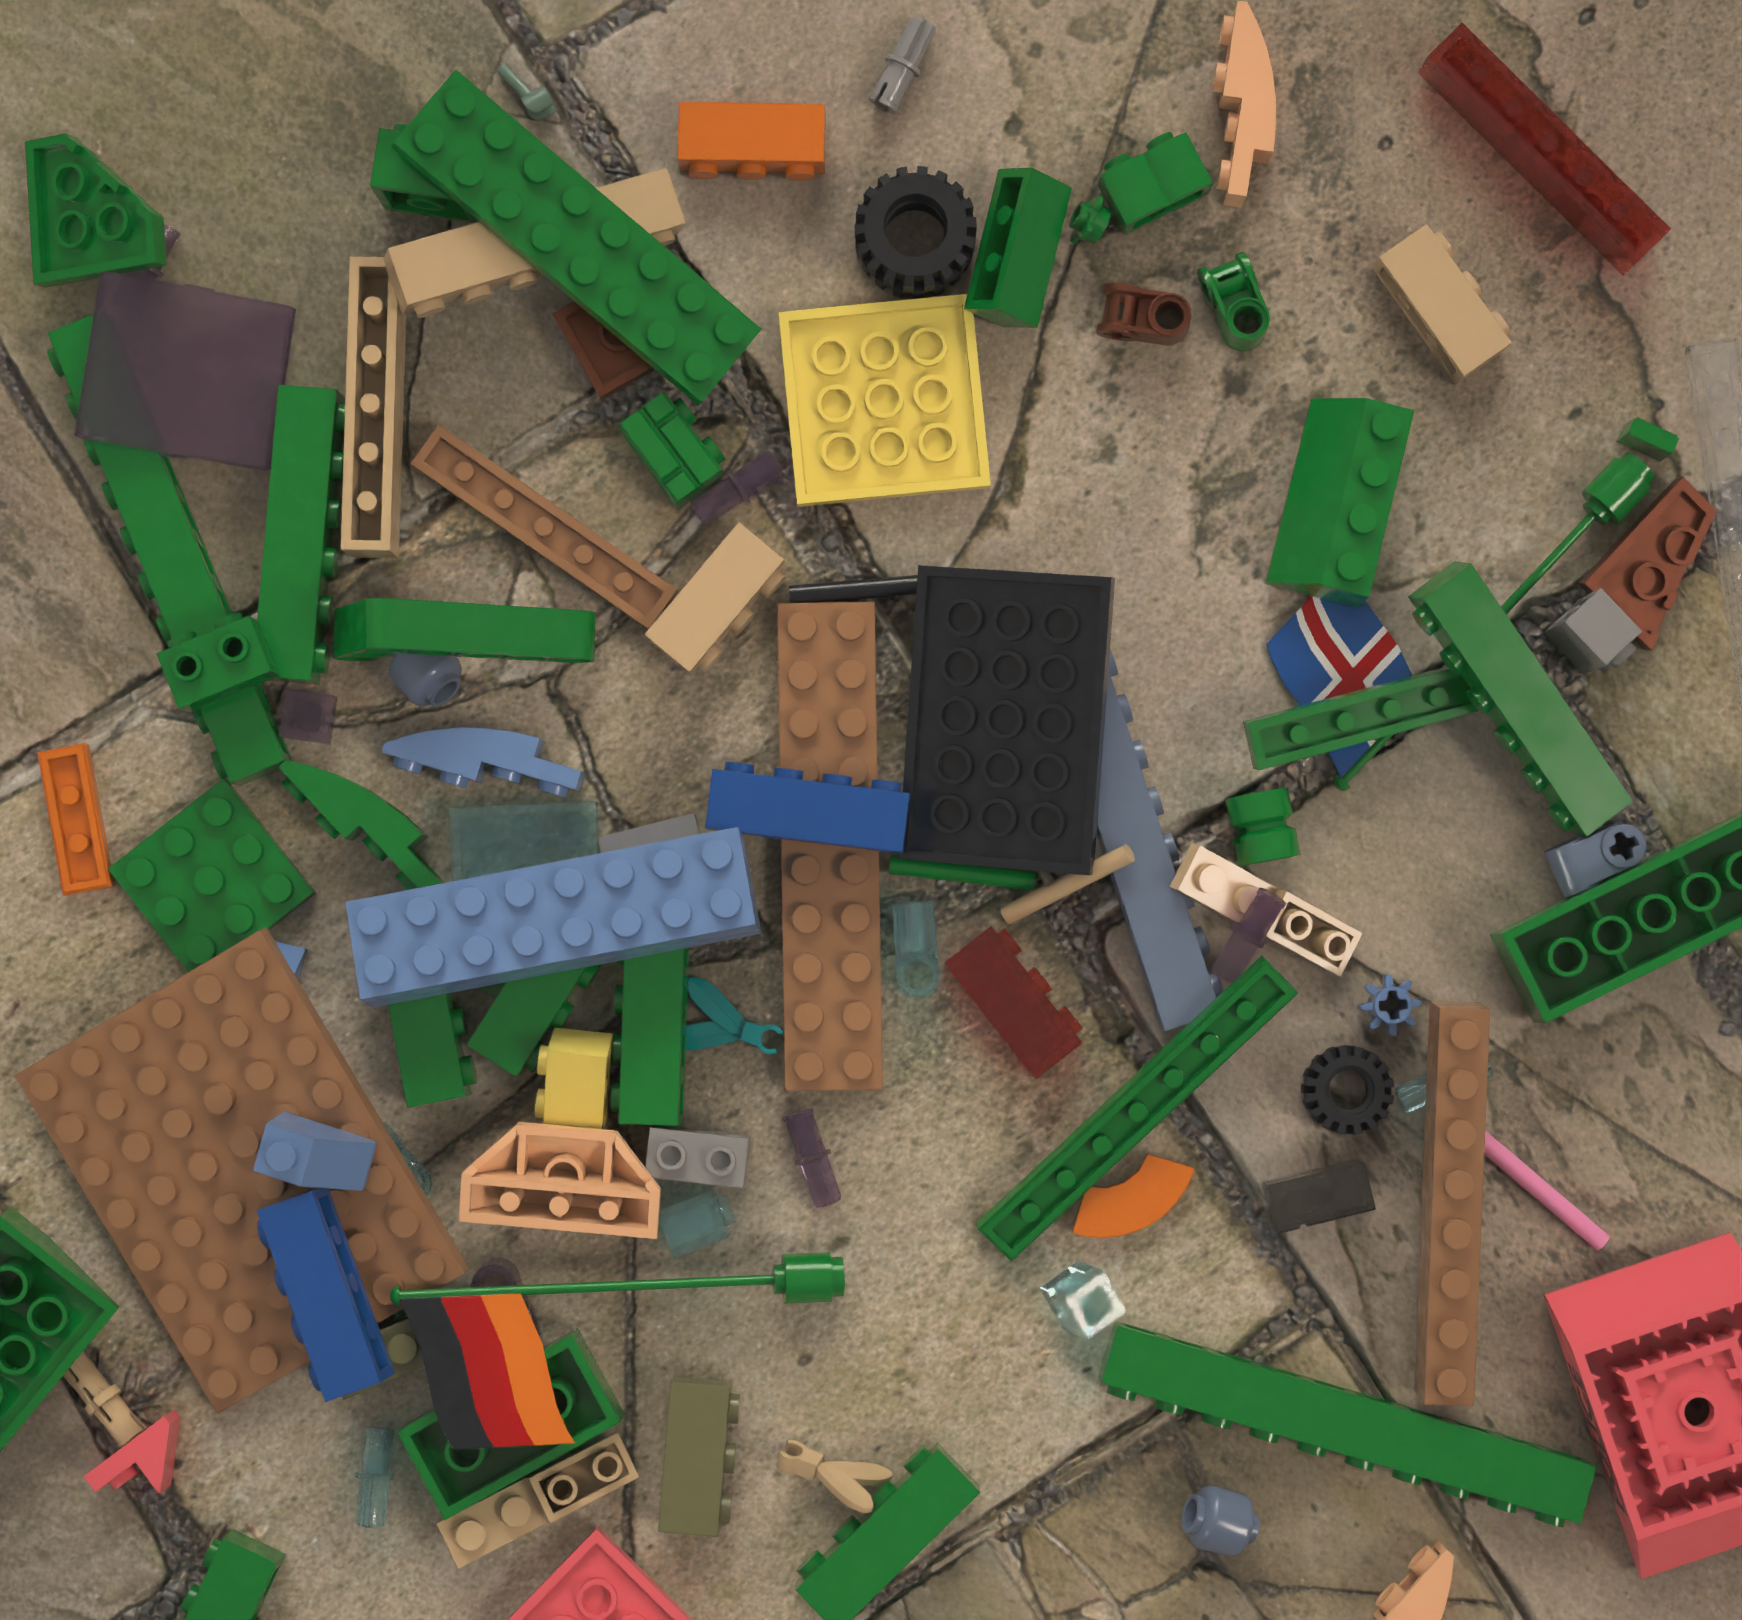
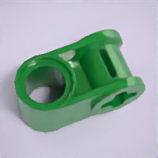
M1243 251L1235 254V260L1210 270L1205 266L1197 269L1201 291L1208 306L1213 311L1227 345L1241 352L1251 351L1258 347L1268 330L1270 315L1259 290L1255 272L1246 253ZM1238 316H1250L1258 324V330L1251 334L1241 333L1234 326L1233 320Z

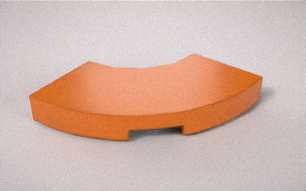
M1146 1153L1138 1170L1123 1182L1107 1187L1092 1186L1083 1194L1071 1231L1072 1234L1094 1238H1111L1127 1235L1151 1225L1164 1216L1178 1202L1190 1183L1195 1168Z

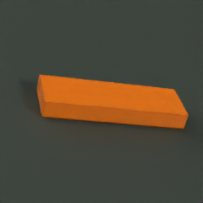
M82 743L37 752L63 896L115 887L114 877L108 870L111 867L90 745Z

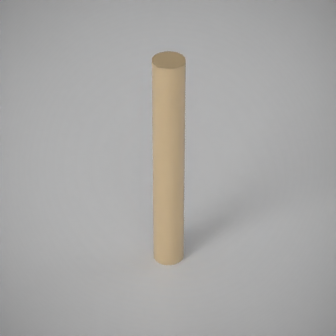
M1124 844L1095 859L1093 875L1065 874L1002 906L1001 914L1008 924H1012L1135 861L1134 854L1131 848Z

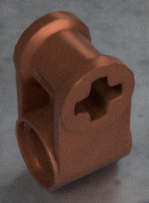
M1105 283L1103 285L1102 293L1106 296L1102 323L1096 325L1095 333L1097 335L1112 340L1140 341L1163 346L1175 345L1186 337L1192 315L1188 301L1181 295L1143 289L1125 283ZM1123 304V316L1121 320H1118L1119 306ZM1163 310H1173L1180 315L1182 323L1175 329L1167 330L1158 325L1155 316Z

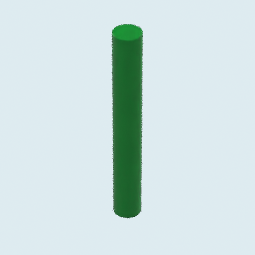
M896 855L890 856L889 874L1027 890H1034L1036 871L906 860L898 859Z

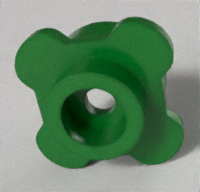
M1097 195L1094 200L1089 198L1086 202L1081 201L1076 206L1069 222V227L1074 229L1070 242L1076 244L1081 239L1095 244L1101 238L1111 216V209L1102 205V196Z

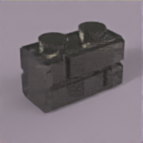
M1356 1158L1261 1182L1272 1228L1279 1234L1300 1229L1303 1224L1309 1227L1376 1210L1364 1161Z

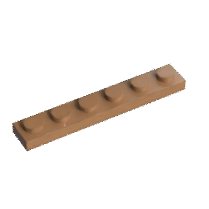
M439 424L410 463L418 471L646 629L653 625L678 593V590Z

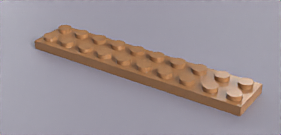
M875 602L777 603L780 768L804 771L803 780L822 782L823 774L852 777L851 786L871 788L872 780H878ZM781 839L785 1091L883 1090L879 851Z

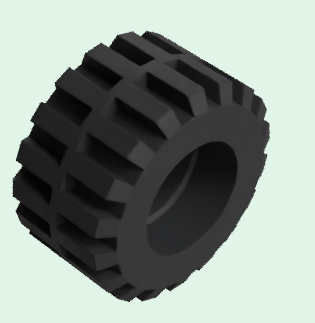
M907 166L896 169V176L889 178L887 173L879 177L878 186L874 189L869 186L863 194L864 201L862 205L858 204L856 223L854 224L855 249L858 259L860 258L862 261V269L867 276L872 275L875 278V285L883 291L887 286L893 289L894 296L903 298L904 293H912L913 299L924 298V293L931 291L936 296L944 292V286L950 283L951 286H954L960 280L961 272L963 270L967 271L975 248L977 221L976 217L973 216L974 206L970 197L964 198V188L957 181L952 185L947 182L948 174L938 170L936 176L928 174V167L917 166V173H908ZM910 210H920L931 214L941 223L944 229L942 244L936 250L924 256H908L898 252L891 246L886 236L887 226L897 215Z

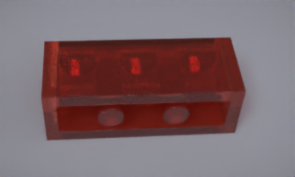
M990 926L946 960L944 964L1032 1077L1038 1079L1082 1044V1041L1076 1034L1083 1028L1065 1005L1057 1011L1046 997L1052 991V988L1035 967L1028 972L1015 957L1022 950L1006 929L1003 928L1000 932L996 933L992 926Z

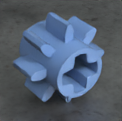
M1386 974L1382 977V987L1376 988L1370 984L1363 986L1370 996L1367 1003L1357 1005V1009L1369 1011V1014L1372 1016L1367 1025L1368 1029L1373 1030L1381 1023H1386L1388 1035L1396 1036L1397 1023L1403 1022L1408 1026L1416 1024L1409 1015L1412 1007L1422 1005V1001L1411 999L1407 991L1411 988V981H1404L1398 987H1393L1391 975ZM1388 991L1392 999H1399L1400 1008L1392 1010L1391 1018L1388 1012L1379 1010V1001L1387 1000Z

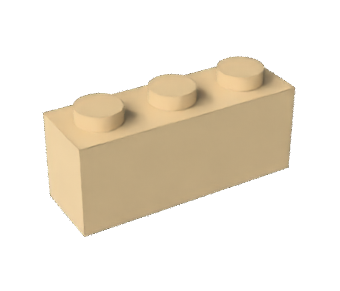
M1426 224L1381 255L1372 269L1456 385L1501 354L1512 343L1508 338L1510 330L1503 317L1495 310L1490 312L1479 297L1482 291L1475 278L1468 271L1461 272L1451 257L1454 253L1448 240L1438 231L1433 233L1428 224Z
M738 522L644 635L692 677L698 669L706 673L722 655L723 650L719 647V644L731 631L737 636L751 621L755 613L750 610V607L762 594L768 599L786 578L781 572L786 566L784 559Z

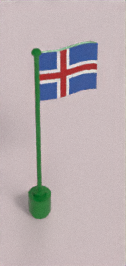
M1626 452L1620 459L1614 457L1582 491V496L1586 500L1582 507L1587 515L1504 602L1501 608L1506 615L1594 521L1601 525H1605L1608 521L1618 525L1651 490L1649 484L1655 479V475L1641 459L1630 452ZM1311 596L1266 644L1270 659L1281 682L1299 706L1413 676L1399 646L1366 601L1360 608ZM1393 735L1328 752L1338 773L1334 777L1335 787L1342 791L1351 788L1348 785L1349 781Z

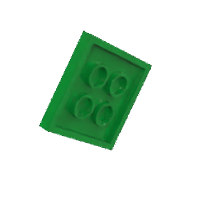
M221 779L108 868L188 972L259 930L267 927L269 931L316 894L312 886L228 779Z

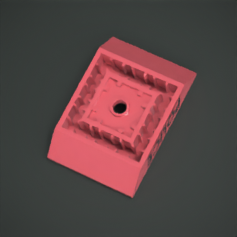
M1728 1232L1543 1294L1639 1577L1643 1579L1742 1546V1251L1732 1233ZM1697 1397L1704 1398L1709 1405L1707 1419L1697 1425L1689 1424L1684 1414L1687 1403Z

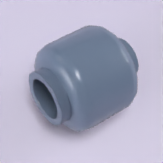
M397 654L392 656L393 659L390 662L388 674L392 682L415 705L423 707L428 705L433 707L441 706L449 701L460 688L462 667L457 657Z
M1205 1486L1197 1494H1192L1187 1499L1182 1513V1529L1188 1534V1538L1195 1548L1226 1556H1236L1245 1549L1248 1543L1251 1544L1255 1541L1259 1531V1517L1257 1514H1254L1253 1504L1246 1494L1216 1486Z

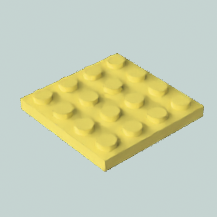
M967 294L778 312L797 507L987 489L991 487L974 313L964 309Z

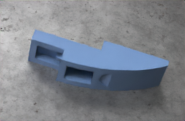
M459 727L430 730L386 742L382 749V753L394 757L393 767L419 775L423 766L441 771L440 781L466 789L469 780L482 783L487 765L493 766L491 776L519 784L522 775L540 780L538 790L566 798L568 789L577 792L581 791L586 775L580 770L540 759L545 741L541 738L490 728Z

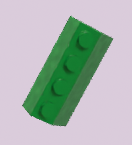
M1312 398L1310 400L1265 584L1360 608L1369 598L1415 410L1369 398Z

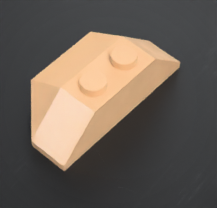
M518 1122L461 1173L459 1222L657 1239L661 1188L617 1130Z

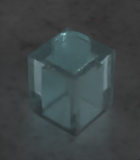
M714 1187L661 1207L659 1211V1222L673 1258L728 1238L731 1235L729 1225L736 1223L727 1196L718 1197Z
M1077 1261L1040 1288L1061 1327L1086 1340L1126 1312L1105 1272L1081 1261Z

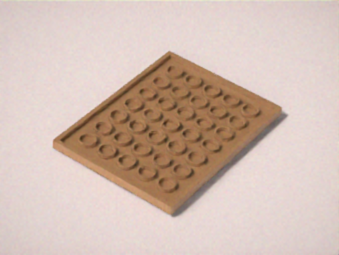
M267 927L252 934L14 1075L217 1414L310 1362L305 1345L301 1344L294 1335L291 1318L294 1314L288 1297L283 1296L276 1285L274 1270L277 1267L271 1250L262 1244L257 1230V1223L260 1220L257 1210L316 1189L315 1187H301L253 1171L266 1123L283 1111L378 1142L364 1190L329 1189L377 1323L404 1309L401 1301L400 1306L390 1300V1291L395 1286L399 1285L400 1290L439 1289L464 1275L470 1269Z

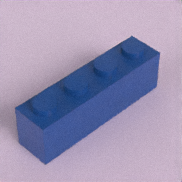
M725 762L724 770L712 769L705 824L707 830L719 831L739 827L743 835L899 854L904 852L910 793L900 792L901 783L872 780L871 788L851 786L852 777L836 774H823L822 782L803 780L804 771L786 768H774L773 776L754 774L755 765L737 762Z
M316 1188L257 1210L260 1219L257 1223L260 1240L267 1249L271 1250L277 1267L274 1270L276 1285L280 1293L288 1297L294 1314L291 1318L294 1335L301 1344L305 1345L311 1361L308 1367L311 1382L317 1391L322 1392L325 1402L381 1383L395 1374L329 1188Z

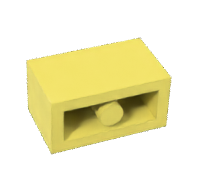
M554 1028L549 1046L541 1045L539 1050L537 1074L545 1075L546 1079L545 1089L539 1088L537 1092L535 1118H543V1124L605 1129L608 1118L613 1034Z

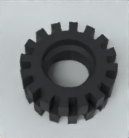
M1341 1045L1325 1049L1324 1053L1316 1055L1311 1060L1313 1063L1304 1071L1303 1076H1305L1304 1084H1301V1093L1304 1094L1305 1100L1303 1104L1305 1109L1309 1110L1311 1113L1310 1117L1316 1123L1336 1133L1357 1135L1362 1134V1131L1367 1129L1372 1130L1378 1126L1377 1122L1380 1119L1386 1118L1389 1113L1387 1108L1394 1101V1095H1391V1087L1395 1086L1393 1078H1390L1387 1072L1389 1068L1378 1059L1379 1056L1361 1047ZM1346 1070L1358 1073L1366 1086V1094L1363 1101L1351 1109H1342L1336 1106L1329 1095V1085L1332 1078L1339 1072Z

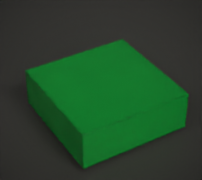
M1637 417L1623 426L1616 442L1661 462L1673 454L1679 438H1677V435Z

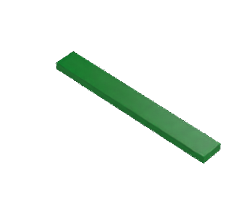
M1261 955L976 1223L978 1230L1012 1262L1298 994V991Z

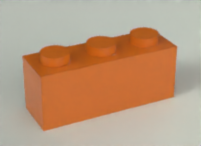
M679 102L678 163L680 171L689 172V176L696 179H713L718 177V172L737 173L738 178L746 180L766 178V173H785L787 179L806 181L814 179V174H825V104Z

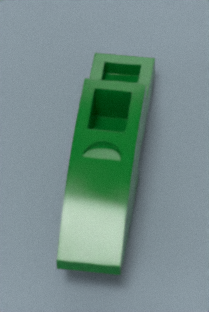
M285 760L278 767L287 776L282 782L283 786L301 804L308 799L316 807L320 814L315 817V820L333 839L342 835L344 839L353 841L365 831L368 836L362 840L363 843L382 862L389 857L401 871L396 875V878L407 890L445 883L414 850L428 835L390 802L349 779L310 765Z

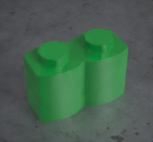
M1172 132L1159 135L1146 145L1148 151L1132 158L1129 153H1124L1111 159L1103 166L1105 172L1100 174L1097 185L1123 235L1136 231L1168 213L1183 208L1210 192L1213 182L1187 132L1175 137Z

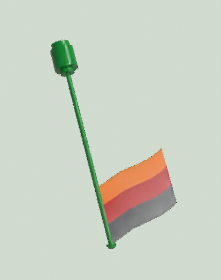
M830 1252L782 1254L781 1264H773L772 1275L400 1290L398 1285L390 1291V1300L400 1306L401 1301L419 1343L435 1414L453 1450L563 1445L576 1443L567 1431L557 1408L543 1344L522 1295L773 1284L774 1294H782L784 1304L832 1302V1297L844 1296L845 1274L842 1257H831Z

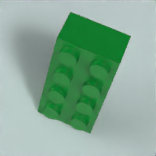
M578 1328L543 1347L557 1408L567 1431L576 1444L453 1450L444 1435L434 1408L409 1421L397 1431L400 1440L444 1521L621 1422L625 1413Z

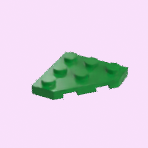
M64 133L25 141L34 285L47 288L167 266L164 217L78 138Z

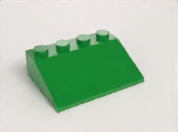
M12 1207L0 1215V1452L119 1308L48 1235Z

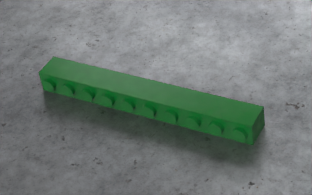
M100 311L48 332L53 346L52 349L47 350L49 360L59 377L65 375L71 393L65 395L68 407L77 422L83 420L89 434V437L83 439L85 449L92 463L95 466L100 464L107 479V482L101 484L103 493L113 511L119 509L126 525L120 528V534L128 552L131 555L137 553L144 571L138 573V578L149 600L156 599L162 616L156 618V623L164 641L167 644L170 639L188 632H195L198 637L215 630L213 625L215 621L233 613L114 321L103 311ZM262 684L193 711L195 720L202 733L207 734L210 732L216 750L211 752V758L221 779L228 777L230 783L241 786L280 770L278 767L285 760L293 762Z
M1116 1320L1113 1322L1098 1375L1100 1382L1108 1385L1106 1393L1118 1398L1135 1401L1136 1395L1140 1394L1156 1399L1154 1407L1169 1413L1183 1415L1184 1408L1203 1413L1201 1420L1213 1426L1230 1429L1232 1422L1251 1427L1249 1435L1264 1441L1278 1443L1279 1436L1298 1441L1296 1447L1298 1450L1315 1456L1325 1457L1327 1450L1346 1455L1344 1463L1367 1471H1373L1375 1464L1393 1469L1392 1477L1414 1485H1420L1422 1478L1441 1483L1439 1491L1448 1495L1468 1499L1470 1492L1488 1497L1487 1505L1493 1508L1516 1513L1518 1506L1536 1511L1534 1517L1536 1520L1562 1528L1564 1527L1565 1520L1581 1524L1597 1468L1596 1465L1582 1457Z

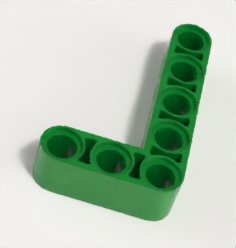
M368 598L334 610L333 659L374 661L397 654L590 663L595 661L596 613L570 609L396 598Z

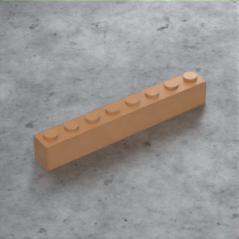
M1429 1001L1414 1390L1424 1405L1474 1406L1490 1028V1009L1480 1002Z

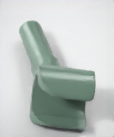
M507 64L502 65L498 69V73L517 92L532 120L539 121L556 112L545 86L530 92L527 85Z

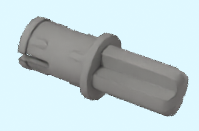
M918 16L910 19L893 54L888 53L885 57L887 65L868 98L872 104L884 111L888 107L887 111L889 113L896 114L898 106L913 77H918L921 73L918 66L936 32V27L932 23Z

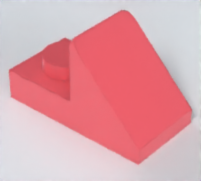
M173 1410L163 1416L86 1474L84 1478L92 1489L97 1492L107 1484H110L114 1490H117L139 1473L134 1465L135 1463L158 1493H162L169 1488L172 1482L181 1418L177 1411Z

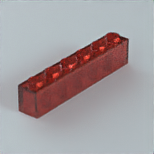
M1463 23L1427 56L1418 74L1622 276L1671 230L1629 186Z

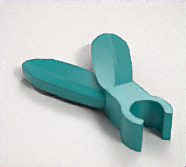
M699 977L688 979V992L691 999L713 1021L687 1026L686 1050L715 1047L740 1039L741 1041L758 1046L766 1054L779 1052L777 1048L772 1049L765 1046L763 1035L767 1030H775L780 1035L784 1033L782 1027L775 1024L761 1025L745 1021L737 1008L711 982Z

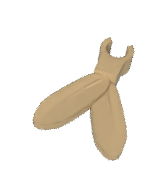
M787 1440L785 1452H779L777 1469L785 1474L798 1475L814 1481L817 1476L842 1503L856 1511L869 1513L873 1509L871 1495L862 1486H880L887 1480H892V1472L878 1464L852 1461L822 1462L823 1454L806 1448L799 1441Z

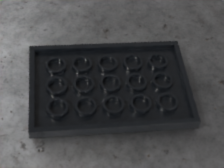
M918 565L903 792L910 793L904 852L903 854L898 853V859L1093 875L1115 578Z

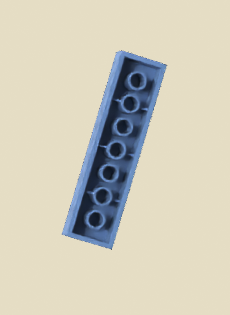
M739 827L345 902L359 997L361 1001L373 1008L761 934L745 838Z

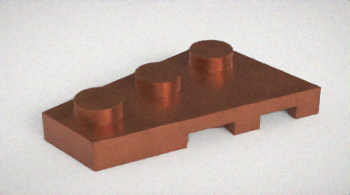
M1684 477L1675 478L1578 583L1588 594L1600 588L1603 589L1642 630L1634 640L1644 650H1653L1659 637L1657 631L1667 610L1672 609L1678 596L1676 590L1687 566L1693 563L1717 511Z

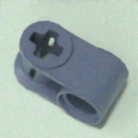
M1610 824L1595 830L1587 837L1580 835L1557 844L1544 851V854L1563 896L1568 897L1589 889L1604 881L1605 878L1639 863L1645 855L1646 841L1641 831L1632 825ZM1614 835L1617 838H1627L1629 845L1622 848L1624 857L1621 854H1612L1609 847L1616 843Z

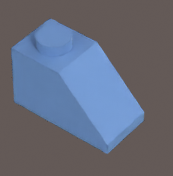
M283 1111L266 1123L253 1171L301 1187L362 1191L366 1186L378 1142Z

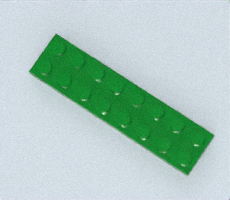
M456 69L394 140L391 146L392 149L698 406L761 331L757 324Z

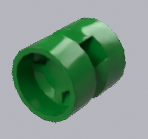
M1288 787L1225 799L1230 826L1239 829V835L1233 840L1238 867L1301 855L1296 828L1288 826L1286 822L1293 814Z

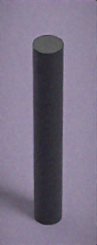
M918 575L789 585L790 603H819L915 595Z

